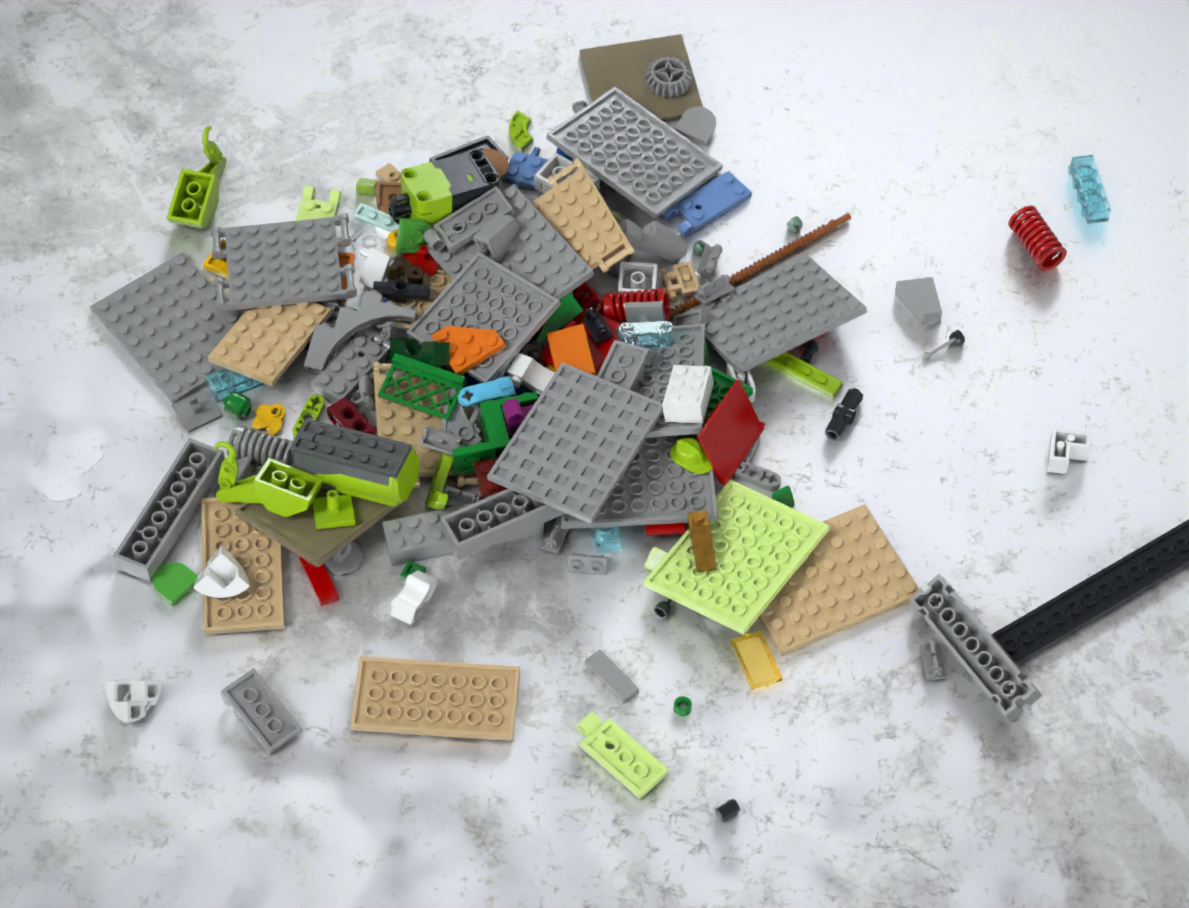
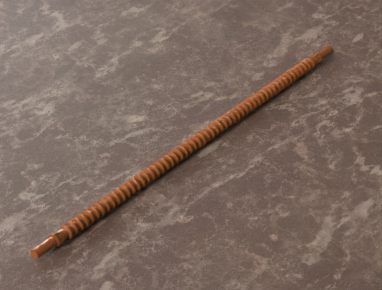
M846 213L835 220L832 219L826 225L822 224L821 227H817V230L813 229V232L810 231L808 234L801 236L800 239L797 238L796 241H792L787 246L784 245L783 248H779V251L775 250L774 253L766 255V258L762 257V261L758 260L757 263L750 264L749 268L745 267L744 270L741 269L740 272H736V275L732 274L729 284L734 287L735 284H739V281L743 282V279L751 277L752 274L755 275L756 271L760 272L765 267L768 268L769 264L773 265V262L777 263L778 260H782V257L786 258V255L790 256L795 250L802 249L803 245L807 246L812 241L815 242L816 239H820V236L824 237L825 234H829V231L836 230L838 226L849 221L851 215ZM693 296L692 299L685 300L684 304L676 305L675 309H670L669 320H673L674 315L686 312L691 307L694 308L695 305H700L701 302Z

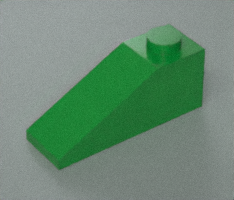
M571 293L560 299L561 305L541 326L534 340L535 344L542 342L547 338L548 333L557 331L583 311Z

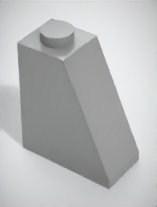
M498 213L473 236V239L480 253L500 263L519 227L514 217Z
M933 277L896 281V296L922 325L941 323L942 310Z

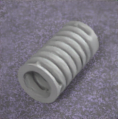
M237 424L232 430L228 443L234 446L236 459L252 455L253 458L250 463L257 466H264L268 458L292 467L293 456L290 447L293 441H289L286 438L282 439L280 436L275 437L273 434L268 435L267 432H261L260 430L255 431L254 428L248 429L247 426Z

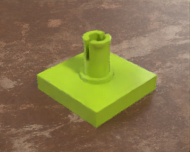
M329 490L327 497L313 499L312 507L316 529L355 526V516L350 495L339 496L338 491Z

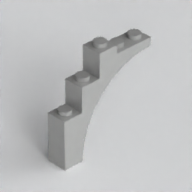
M627 218L618 223L634 250L655 254L672 263L686 255V241L656 220L646 225L643 229Z
M364 291L359 311L350 306L346 308L340 307L334 328L327 323H322V325L316 324L304 363L306 371L320 374L329 364L336 351L350 337L365 328L388 321L415 322L418 319L417 310L407 305L404 307L397 306L396 303L391 301L384 303V297L379 291Z

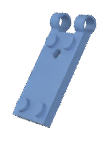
M727 171L689 194L661 215L667 221H671L677 215H680L685 221L679 226L678 232L687 238L695 231L752 196V192L730 171Z

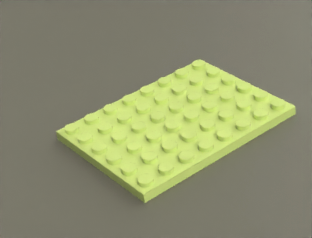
M729 480L716 496L718 521L709 522L717 570L697 572L688 529L644 580V586L745 635L827 534L829 525L733 480Z

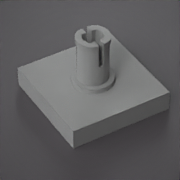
M662 301L625 302L624 308L627 325L631 329H639V337H649L650 328L666 327Z

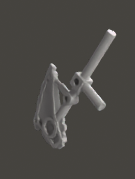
M512 360L495 379L504 376ZM450 389L447 398L455 396L457 390ZM458 401L450 420L441 419L442 428L440 430L463 437L461 446L467 447L482 442L479 435L480 429L477 428L476 424L480 417V404L469 406L474 408L475 411L468 420L462 405ZM446 403L443 407V413L447 414L449 407Z

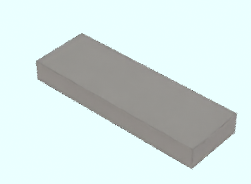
M600 649L585 660V665L623 704L639 693V689Z

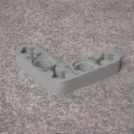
M759 436L748 452L750 455L744 458L740 464V469H737L732 477L774 492L781 486L780 475L751 464L760 446L761 437ZM752 472H757L760 476L758 478H752L749 476V474Z

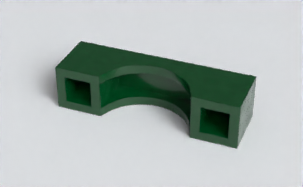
M390 338V360L392 361L394 354L397 353L442 369V365H449L450 342L423 341L421 349H419L417 341L413 338Z

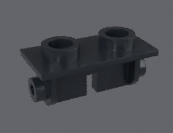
M587 308L586 317L582 321L595 343L613 337L600 313H597L594 308Z

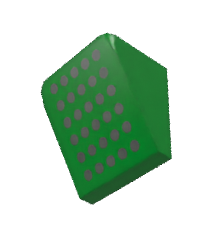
M789 485L772 494L773 500L791 508L795 506Z

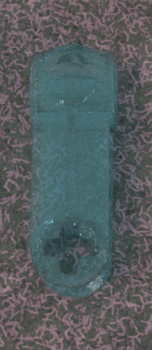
M668 321L625 322L616 328L618 341L632 345L661 347L672 343L671 332L673 331V325Z

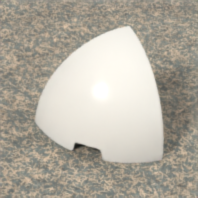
M221 546L207 562V567L199 574L193 588L210 597L225 598L243 592L250 586L247 574L239 562L229 551Z
M105 680L109 705L115 716L125 723L135 722L145 717L151 705L156 704L162 686V681Z

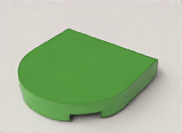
M400 219L395 246L396 253H417L420 250V245L428 246L423 235L427 230L432 229L431 224L423 219Z
M169 562L163 564L155 571L152 579L156 593L173 606L194 587L198 575L182 563Z

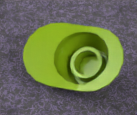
M694 438L679 439L672 447L670 457L676 464L695 474H705L712 470V466L702 446Z

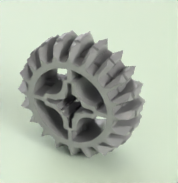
M667 55L666 58L660 56L659 60L654 59L653 63H649L646 69L645 80L647 88H650L651 92H655L656 96L662 94L663 98L665 95L671 98L672 95L678 97L679 93L684 94L685 91H688L689 86L692 84L693 74L690 65L686 61H682L681 58L676 59L675 56L669 58Z

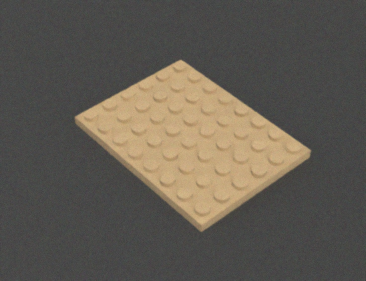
M866 504L823 521V523L829 525L827 534L758 617L781 656L910 602L909 599L920 590Z

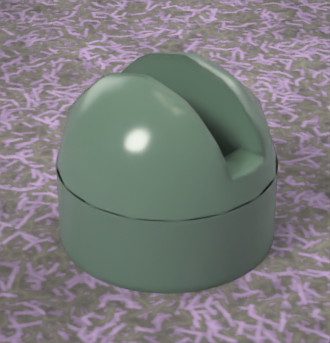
M795 216L786 225L791 231L798 232L797 228L800 227L802 229L803 223L798 216Z
M702 240L695 242L693 253L696 256H702L706 243Z

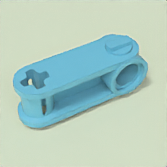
M506 376L465 387L460 391L458 401L462 406L469 407L486 400H498L506 396L513 397L516 393L511 376ZM465 393L472 396L469 401L466 398L463 399Z

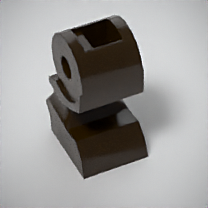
M397 257L388 267V280H397L399 276L405 275V279L409 283L423 284V270L417 266L412 267V263L407 262L405 258Z

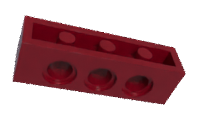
M346 397L327 407V418L333 425L377 436L376 426H372L366 415L361 414L354 402H350Z

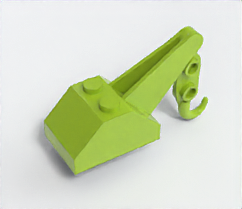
M210 125L204 129L202 135L203 152L210 162L199 171L181 170L167 215V220L170 223L204 229L214 219L219 202V178L226 166V157H223L222 152L214 141H209L208 134L212 130Z
M225 441L215 444V450L219 447H225L229 452L228 456L221 463L218 477L220 489L216 493V498L220 502L260 503L268 511L288 517L307 510L321 488L322 478L268 458L259 474L236 481L239 466L234 446Z

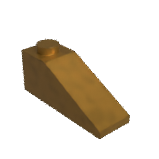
M707 510L688 512V529L697 572L717 570Z

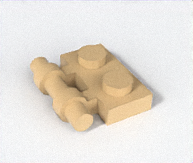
M690 261L672 265L673 271L668 272L666 268L660 270L661 281L665 284L671 301L678 299L677 293L679 292L682 293L683 298L696 295V290L700 285ZM672 280H676L678 284L673 285Z

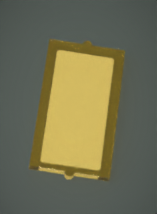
M762 631L751 634L745 633L744 636L730 640L751 690L763 686L768 687L769 684L783 680Z

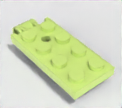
M590 712L576 724L577 730L584 737H587L579 743V746L639 799L669 774L668 768L610 718L602 724L599 716L594 712ZM613 745L614 749L609 750L607 749V746Z

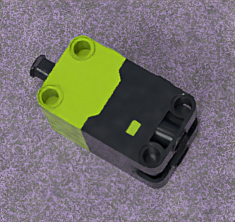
M478 149L405 168L401 171V194L395 196L388 205L389 215L398 225L400 219H423L429 222L433 228V225L495 186L499 189V175L485 153Z

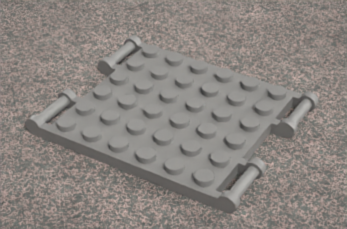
M342 213L338 217L229 228L212 227L210 230L213 237L212 257L214 259H227L228 279L218 277L214 280V287L217 293L216 310L230 311L356 297L357 288L354 285L353 276L355 268L352 264L339 267L337 247L351 245L352 241L348 231L349 216ZM341 225L342 236L341 238H336L335 226ZM221 237H226V250L221 249ZM346 276L347 288L342 290L341 277ZM229 288L230 301L226 302L224 300V289Z

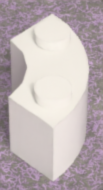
M517 353L507 370L512 376L514 383L522 384L536 392L538 398L555 374V372L543 367L533 358L521 353Z
M419 570L409 574L405 580L404 589L391 603L392 611L390 615L410 625L413 624L423 611L420 609L424 602L430 601L438 579Z

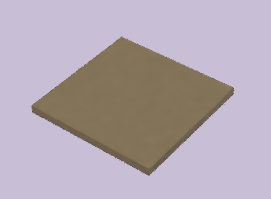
M682 34L580 49V57L592 102L616 87L663 122L679 120L689 108L703 107L694 74L692 75V84L689 86L688 91H685L684 94L679 93L678 97L672 95L670 98L665 95L663 98L662 94L656 96V93L651 92L650 88H647L646 69L649 63H653L654 59L659 60L660 56L666 58L668 55L669 58L673 56L676 59L681 58L682 61H686L690 65L692 71Z
M320 488L315 498L327 497L329 490ZM351 496L355 526L316 529L312 503L307 510L288 517L270 512L260 503H244L234 511L235 516L311 564L319 567L396 507Z

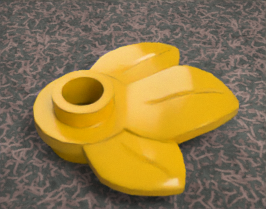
M263 404L254 410L257 416L253 420L252 428L255 430L266 428L268 435L273 434L274 436L281 430L282 421L286 416V410L283 405L274 404L270 406Z

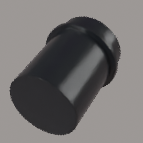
M734 799L727 800L726 803L715 809V813L721 821L734 814L736 815L740 811V807Z

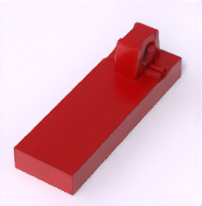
M299 557V562L320 606L339 600V595L324 564L316 567L302 557Z

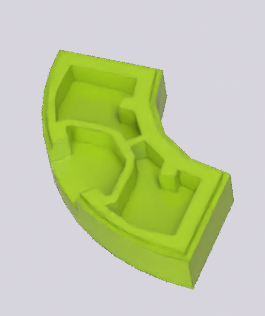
M517 110L510 120L509 135L513 145L523 152L533 142V137L527 130L531 124V118Z

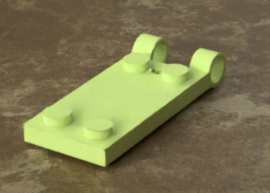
M305 185L296 221L336 217L342 192L332 189L329 202L314 200L315 187Z

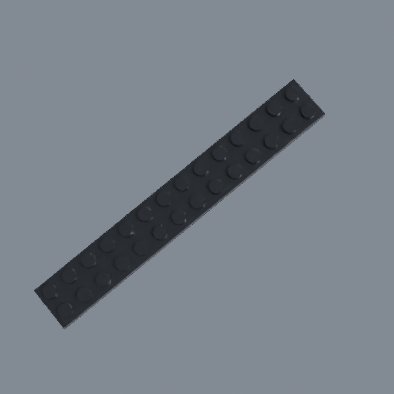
M1189 519L994 632L992 635L1015 663L1020 665L1189 565Z

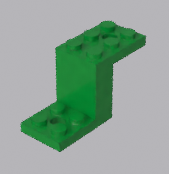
M526 392L518 396H506L502 399L486 400L480 403V425L485 443L480 442L472 446H460L452 449L454 476L482 470L481 461L500 457L510 442L502 412L503 403L509 399H517L521 407L533 405L538 399L536 392Z

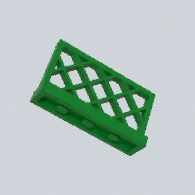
M395 353L392 359L393 363L378 393V397L449 421L458 402L460 391L467 386L466 378ZM396 369L402 371L405 376L394 380L393 373ZM419 377L422 383L412 386L409 379ZM407 380L409 388L399 391L397 384ZM434 382L439 385V389L429 392L428 384ZM395 386L397 393L392 395L385 394L388 387ZM424 386L427 394L417 397L414 390ZM448 389L457 390L455 396L450 398L446 397L444 391ZM412 391L415 399L410 401L403 400L402 395ZM442 392L445 400L434 403L432 396ZM430 398L432 405L428 407L420 405L419 401ZM447 403L449 407L447 414L438 412L437 407Z

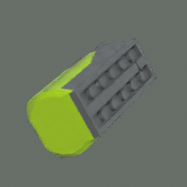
M308 418L305 419L290 447L293 456L292 467L322 478L321 488L336 490L342 494L393 507L408 499L419 476V457L411 444Z

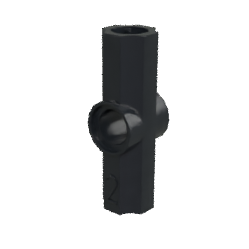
M403 278L397 279L394 282L374 281L373 290L379 291L384 298H394L397 303H406L409 299L429 301L430 285L411 284Z
M856 388L849 389L842 402L836 405L832 419L825 430V435L833 441L840 440L847 426L852 424L856 410L864 396L860 390Z

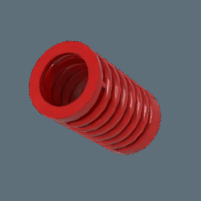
M1035 206L1023 207L1011 216L1008 226L1022 246H1024V249L1031 256L1039 270L1047 271L1055 268L1065 259L1067 255L1066 249L1062 247L1061 242L1058 241V238L1051 231V228L1044 221V218Z
M664 287L651 289L650 291L645 289L643 292L637 290L636 292L630 291L629 293L627 291L623 293H605L604 315L622 325H627L624 308L625 302L662 301L665 321H669L670 299L668 291Z

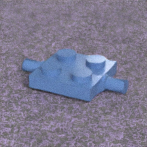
M534 147L531 154L515 151L509 162L507 174L501 180L511 185L514 184L518 190L519 188L535 190L534 175L544 166L548 159L537 157L541 152L538 147Z

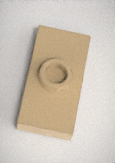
M391 163L376 171V176L382 182L401 183V173Z

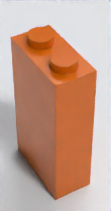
M584 324L547 334L555 371L563 362L597 376Z

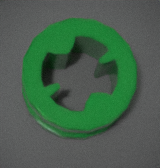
M684 696L676 698L673 708L675 714L681 717L689 715L692 709L691 700ZM682 703L685 704V709H681L680 705Z

